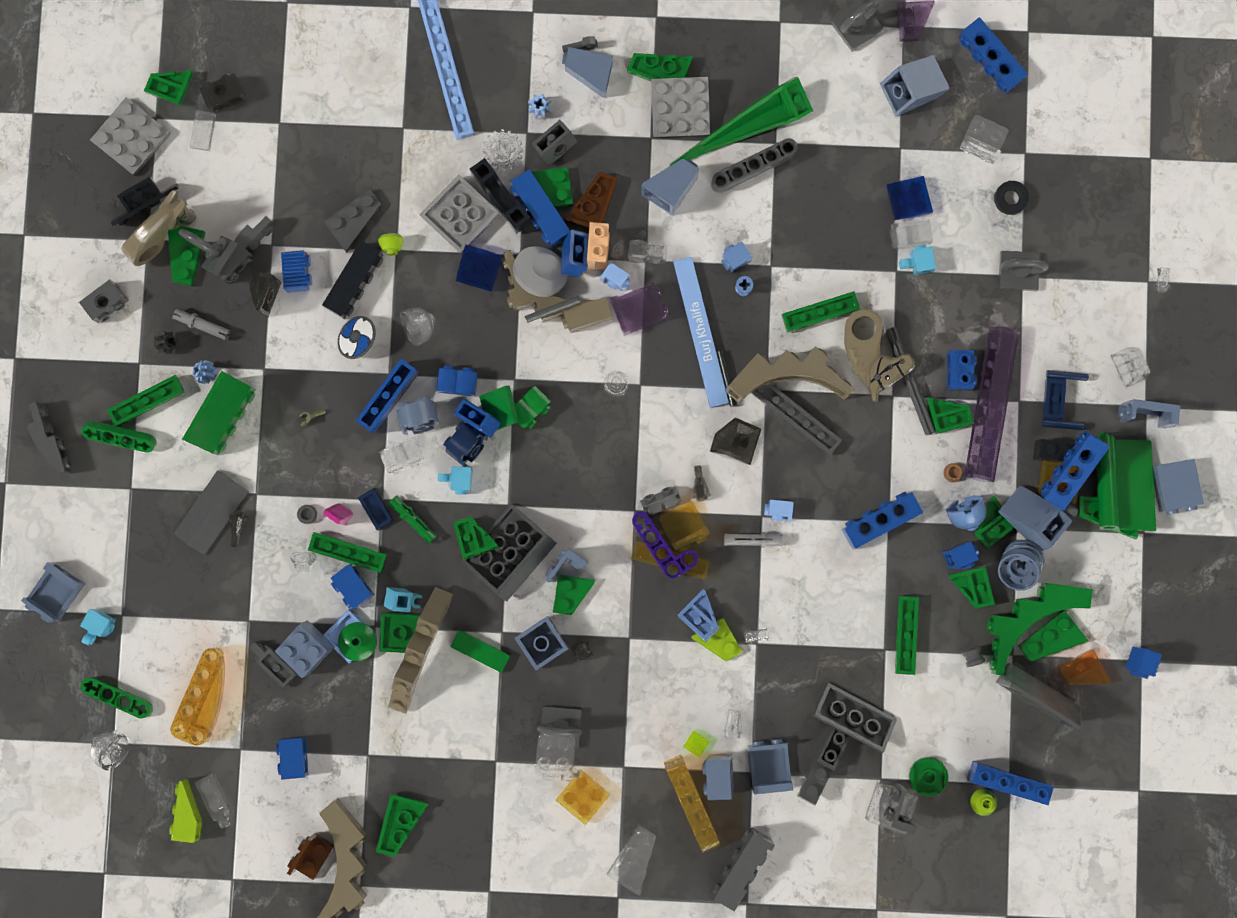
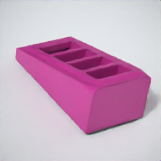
M340 503L325 509L323 512L325 516L340 525H346L353 516V512Z

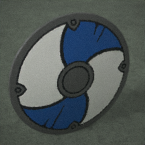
M356 316L344 324L338 336V349L344 357L357 359L370 350L376 336V329L372 320L365 316Z

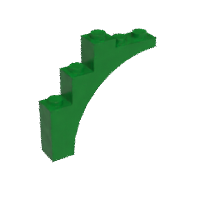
M1041 583V586L1037 589L1039 602L1016 599L1013 602L1012 614H1014V618L990 615V618L987 619L986 629L989 630L988 634L996 635V639L992 641L994 655L990 659L989 668L992 670L991 674L1004 676L1006 662L1013 646L1033 623L1060 610L1072 608L1090 609L1093 589Z

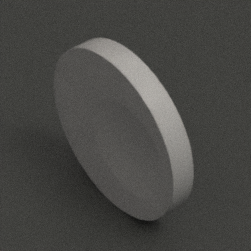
M537 246L528 247L520 251L514 260L513 275L515 280L525 291L539 297L556 295L562 290L567 281V275L561 274L562 259L549 249Z

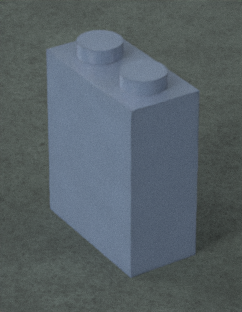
M1195 459L1153 466L1154 488L1159 512L1166 511L1167 515L1179 513L1178 509L1185 508L1186 511L1197 510V505L1204 504Z

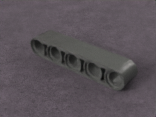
M791 138L784 139L717 172L712 179V189L717 193L725 192L792 159L797 151L796 141ZM790 146L793 151L790 153L785 152L783 147ZM768 154H773L776 157V159L774 161H770L767 159L766 156ZM755 162L759 165V168L752 169L749 164ZM740 171L742 176L739 178L734 177L732 172ZM717 179H723L725 181V185L719 186L716 184L715 181Z

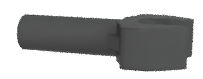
M595 36L583 37L582 41L562 45L564 53L568 51V47L593 50L598 47Z

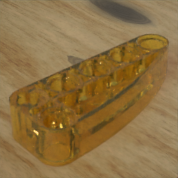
M209 648L202 653L170 728L171 734L175 738L195 746L209 741L220 711L225 683L224 652L220 648ZM212 651L217 655L214 662L209 657ZM204 669H206L209 673V677L207 679H204L202 677V671ZM196 687L201 690L200 697L194 695ZM188 705L193 708L192 715H189L186 712V708ZM183 725L182 728H184L185 731L180 732L181 729L179 728V726ZM197 731L203 734L202 741L196 738Z
M682 754L665 761L664 765L702 853L721 846Z

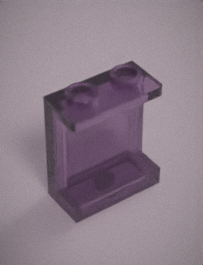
M651 282L643 288L619 297L616 295L610 298L624 336L666 320V314L669 313L666 304H661L659 297L662 294L658 285L655 286Z

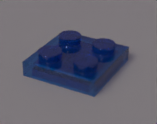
M924 176L886 185L895 222L933 213Z
M465 244L455 281L492 292L503 255Z

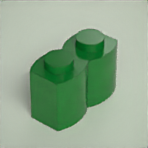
M536 386L515 404L519 424L524 429L527 427L531 429L538 422L536 418L540 414L544 416L551 409L549 405L552 402Z

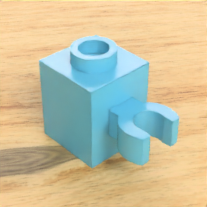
M915 246V249L910 252V258L901 259L899 262L900 269L912 267L914 275L931 273L936 269L932 246Z
M452 466L451 474L438 473V481L451 482L450 489L454 490L455 494L466 495V491L471 492L473 469L471 467Z
M387 587L384 606L391 611L410 612L411 607L415 609L421 607L418 604H414V600L422 598V595L412 593L405 588Z
M89 609L80 627L88 630L81 642L86 645H93L96 636L106 637L110 635L115 627L114 622L116 619L97 609Z

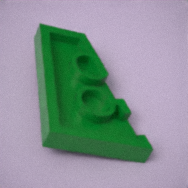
M634 53L627 73L650 82L651 79L685 78L693 56H659L657 54Z
M1062 610L1021 642L1018 647L1029 661H1034L1088 642V639L1065 610Z

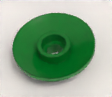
M362 622L348 624L342 629L338 637L339 650L346 658L352 661L367 659L373 654L377 645L374 630ZM355 638L359 639L357 646L353 644Z

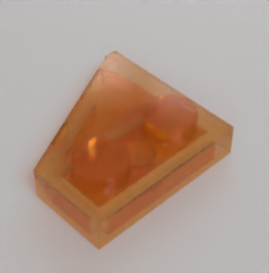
M1090 649L1057 666L1066 684L1111 683L1094 649Z

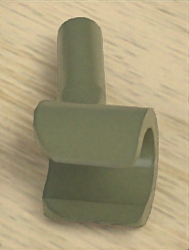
M322 409L310 414L302 412L298 419L305 418L306 421H303L301 426H306L311 419L325 414V410Z

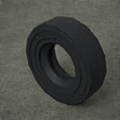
M1007 181L997 188L994 194V202L1000 212L1006 215H1015L1026 208L1029 202V193L1022 183ZM1006 192H1016L1019 197L1018 202L1014 205L1008 204L1005 201Z

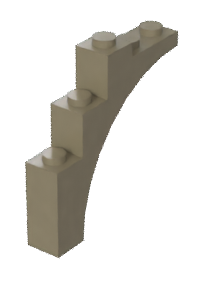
M511 250L503 252L505 256L502 259L505 270L509 269L511 276H508L510 286H515L514 289L508 290L509 296L506 298L509 307H513L515 312L537 305V307H534L536 312L566 300L554 295L539 297L525 291L517 283L513 275L515 259ZM607 298L595 301H581L577 305L541 318L542 322L564 316V318H561L564 329L568 328L569 332L572 333L612 320L613 315Z
M815 346L802 362L798 360L799 358L795 353L788 350L773 365L770 364V361L765 356L757 353L729 384L725 392L740 403L750 393L760 387L786 380L818 384L833 391L844 400L854 389L847 380L837 375L834 368L826 365L830 358L824 350L818 349Z
M437 587L433 590L418 618L416 630L406 647L404 659L394 676L391 688L393 690L388 707L405 714L407 713L428 653L450 607L453 597L452 593Z
M338 798L319 813L328 826L334 841L337 856V872L330 898L317 918H331L333 915L337 918L345 911L344 907L348 912L353 908L357 911L365 904L363 900L367 896L353 879V877L358 879L365 873L363 868L367 863L353 846L358 848L365 841L363 837L367 833Z

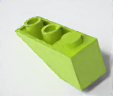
M183 779L177 783L175 788L177 800L173 805L172 814L174 815V822L171 823L169 832L172 835L171 840L195 843L200 840L202 818L188 779Z

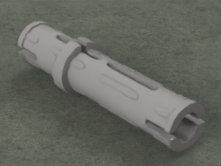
M179 308L175 309L174 313L176 315H173L172 319L187 324L189 328H197L225 341L229 338L227 334H230V329L199 318L195 313L190 314Z
M761 532V534L724 533V546H761V548H765V546H782L783 535L765 534V532Z

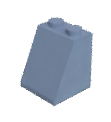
M934 55L900 65L880 83L895 116L904 114L937 99L950 89Z
M681 159L643 182L641 185V195L670 215H673L698 179L699 169L697 164L691 160Z

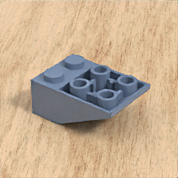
M1021 485L998 511L1026 540L1034 542L1042 551L1051 548L1072 523V520L1060 508Z

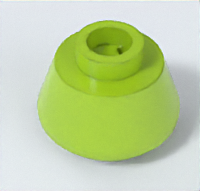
M396 233L383 234L378 239L382 251L389 256L397 255L401 251L404 238Z
M978 789L972 794L970 805L972 810L978 815L987 816L996 809L997 799L992 791Z

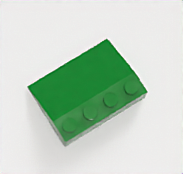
M221 371L182 440L215 455L222 453L227 445L225 443L226 440L236 430L235 425L237 421L241 420L245 415L247 404L253 401L256 389Z

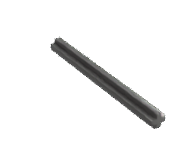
M896 328L887 329L886 335L895 357L906 354ZM910 371L903 379L925 435L933 434L936 430L914 373Z

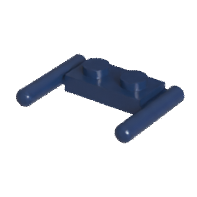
M1047 370L1042 427L1084 430V423L1063 421L1066 379L1087 381L1089 375L1086 373Z

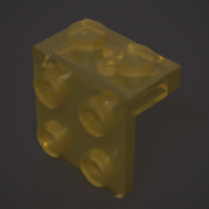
M692 501L676 507L659 517L674 551L679 549L681 553L691 548L689 544L695 541L699 544L707 540V535L710 534Z

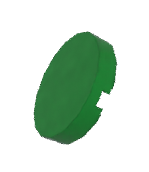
M923 757L916 760L910 767L908 775L913 789L920 795L927 797L936 796L945 789L949 778L943 763L932 757Z

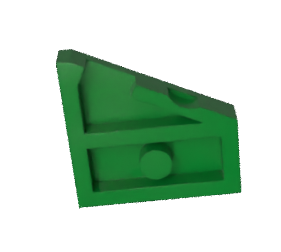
M568 167L532 171V174L555 208L573 206Z
M934 398L926 399L936 434L974 424L969 405L956 404Z

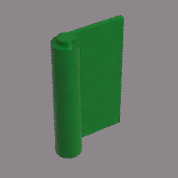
M1099 433L1097 437L1110 446L1096 467L1099 528L1103 530L1156 531L1151 441L1115 440L1111 433Z

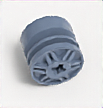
M1028 540L1011 542L1005 548L998 567V575L1002 583L1008 588L1017 591H1025L1032 588L1040 577L1045 562L1044 553L1034 542Z

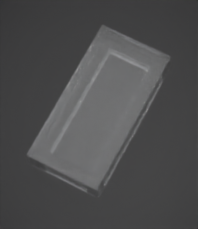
M196 110L190 142L191 149L210 151L216 119L215 113Z

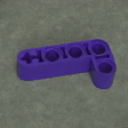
M638 512L633 516V527L667 578L675 579L697 564V554L691 550H687L675 557L646 513ZM639 516L646 519L644 521L646 527L649 525L652 527L643 534L641 533V530H644L642 525L636 524L637 517ZM649 532H653L657 536V540L653 543L646 540V534ZM663 548L667 551L665 559L657 557L656 552L658 549ZM686 554H691L694 557L693 564L687 565L684 563L683 558ZM669 565L677 566L678 573L676 575L668 574L667 567Z

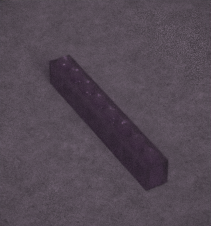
M1004 326L989 327L964 473L965 478L981 482L995 481L1020 333Z

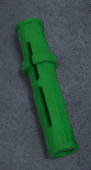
M398 495L388 503L400 514L399 517L405 519L428 544L437 537L412 511L413 508L411 506L408 507Z

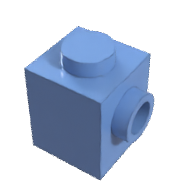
M741 242L736 246L732 244L725 248L721 262L726 270L730 269L733 273L751 262L753 257L744 243Z

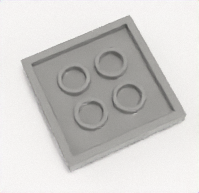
M708 77L651 79L653 137L710 135Z
M125 97L90 141L136 176L171 133Z
M458 174L419 215L455 250L462 254L500 215V212Z

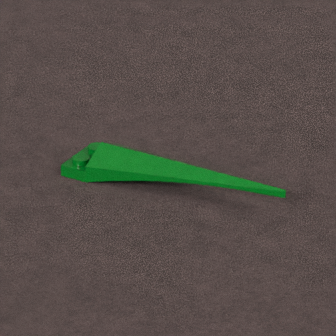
M794 77L780 86H776L670 163V166L681 159L688 161L742 139L797 121L813 112L799 78Z

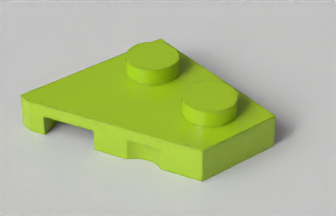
M724 618L717 621L719 629L707 642L703 641L697 634L691 636L693 640L724 661H728L742 653Z

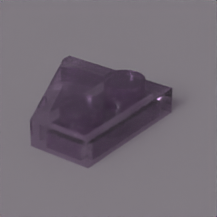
M934 0L898 2L900 42L919 40L934 6Z

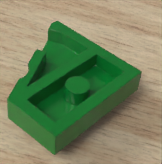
M191 70L175 73V71L164 74L151 73L144 92L181 106L194 73Z
M995 496L989 499L986 506V518L974 532V535L986 549L1014 528L998 512L1002 505Z
M471 516L453 522L463 559L466 560L499 548V545Z
M986 567L948 575L975 609L995 605Z
M559 574L553 613L572 615L594 585L595 580Z

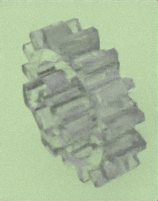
M501 129L500 134L494 131L493 137L487 136L489 142H483L487 148H483L482 151L486 154L484 158L489 160L488 163L491 166L494 164L495 170L501 167L502 171L505 172L506 167L512 170V164L519 165L517 159L522 160L523 157L519 153L524 152V149L520 147L522 141H517V134L512 136L510 130L505 134L504 130ZM500 144L502 145V148L506 150V156L500 150ZM515 152L514 156L510 159L511 154Z

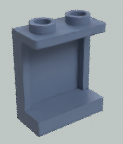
M1133 399L1122 403L1118 409V417H1120V422L1124 423L1135 419L1136 413L1159 416L1158 428L1166 429L1179 424L1181 406Z
M47 562L43 568L46 570L28 597H23L21 601L26 604V609L39 613L43 621L47 623L59 622L85 583L55 562Z
M782 738L772 739V743H764L763 740L753 741L752 745H748L754 795L793 791L788 743L783 741Z

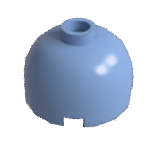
M977 495L965 497V501L958 504L957 500L946 508L947 516L955 527L973 531L986 518V505L982 497Z

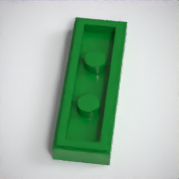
M460 629L450 646L500 673L503 672L511 656Z

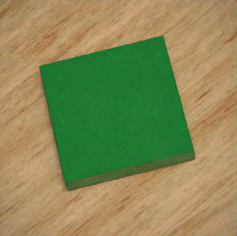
M510 385L479 396L482 409L501 423L496 431L519 423Z
M381 613L379 651L405 653L406 647L416 630L420 615Z

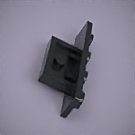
M151 176L117 194L127 212L113 219L111 225L115 226L117 224L122 226L128 222L127 218L134 215L137 217L144 213V208L149 205L153 208L160 204V199L168 196L172 190L179 189L178 183L161 192Z

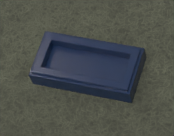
M375 488L358 497L377 531L394 521Z

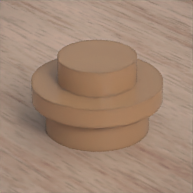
M951 463L944 468L943 474L947 481L957 482L963 476V469L960 465Z

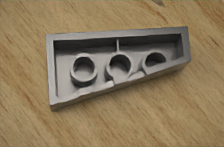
M752 827L749 831L746 830L741 838V841H743L740 848L736 847L731 856L733 861L730 866L726 865L722 872L723 879L720 883L717 882L712 890L714 900L734 912L748 890L747 883L751 884L757 876V866H763L767 859V850L772 851L775 846L771 838Z

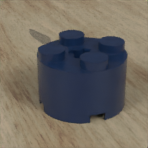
M461 421L455 429L456 432L452 437L449 436L445 440L443 446L446 447L445 452L466 467L468 466L466 464L467 461L472 463L484 448L482 443L484 440H488V436L467 422Z

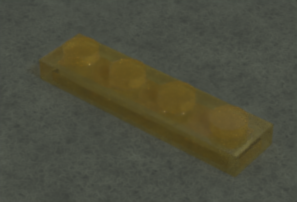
M636 540L631 559L659 567L644 542ZM660 548L657 550L656 555L660 559H665L667 551ZM671 550L675 557L681 554L680 552ZM686 554L683 561L685 564L691 565L694 562V557ZM698 558L697 564L683 574L706 580L710 561ZM669 565L667 567L668 570L678 572L676 565Z

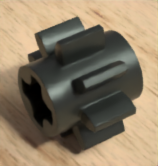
M160 331V336L154 337L153 346L159 350V354H172V349L178 348V338L173 335V332Z

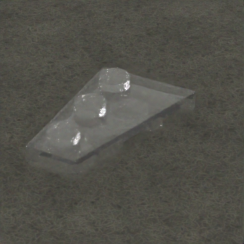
M638 824L607 872V876L639 896L656 838L655 834Z

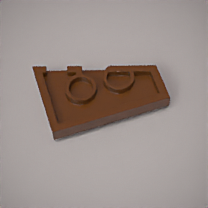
M599 172L580 200L576 202L573 209L564 218V221L588 229L590 222L603 223L618 177Z

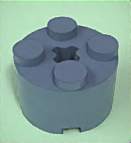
M420 397L417 399V402L413 403L403 402L398 404L397 415L404 435H408L407 431H412L413 435L424 433L434 429V424L440 425L434 401L428 400V397Z

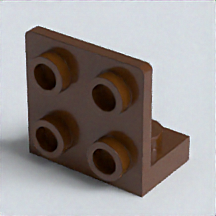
M316 833L311 837L307 836L298 847L300 852L295 857L293 856L287 867L290 869L287 874L292 875L297 870L314 880L332 851L334 844Z

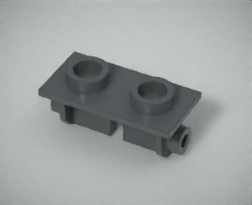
M674 486L666 487L655 495L649 494L643 500H640L644 512L651 516L663 511L660 504L664 503L665 508L668 509L678 505L681 498Z

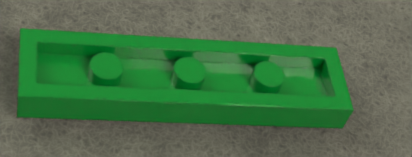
M855 291L783 313L781 316L786 332L789 333L858 311L860 306Z
M173 375L107 409L114 426L119 427L185 393V390L178 376Z
M313 532L308 551L382 573L387 554Z
M898 596L895 674L915 675L919 597Z

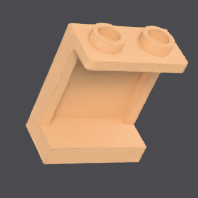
M590 222L587 252L588 270L605 271L607 268L610 240L609 224Z

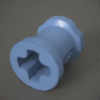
M748 276L740 277L736 282L735 291L740 296H747L752 291L753 281ZM743 282L748 286L746 290H743V287H741Z

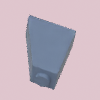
M568 47V51L563 54L562 59L565 71L599 96L605 98L613 65V56Z

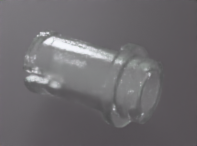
M1157 268V284L1154 285L1156 292L1166 293L1170 289L1169 268Z
M748 629L744 631L745 643L749 642V644H752V642L769 641L768 629Z

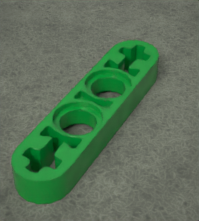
M87 421L81 429L82 435L89 440L145 453L151 452L157 444L155 437L151 434L95 421ZM106 432H110L114 437L108 436ZM124 436L131 438L132 442L126 440Z
M86 678L81 683V690L84 694L137 718L149 717L153 712V706L149 701L98 678ZM93 682L92 685L94 687L100 688V690H89V686H87V683ZM107 688L113 692L111 699L104 697L103 693ZM124 696L130 699L128 707H124L121 704V699ZM134 705L139 707L145 705L147 712L141 714V709L133 707Z

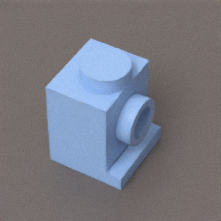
M611 262L600 277L602 283L606 280V284L614 290L618 288L625 291L631 282L629 281L630 275Z
M769 500V503L765 504L764 515L772 516V520L783 521L784 517L786 522L792 521L793 502Z

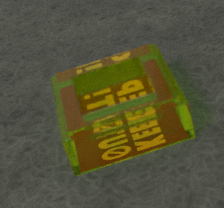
M693 730L683 747L700 758L710 740Z

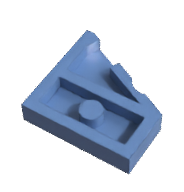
M704 589L677 615L705 642L719 629Z

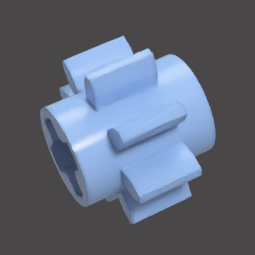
M534 94V99L532 101L528 100V104L532 106L528 109L529 113L534 112L536 119L538 116L545 118V113L551 112V108L547 106L550 104V99L545 100L544 94L541 97H537Z
M204 360L195 364L193 376L198 377L196 382L209 384L210 381L215 380L217 369L212 367L213 362Z

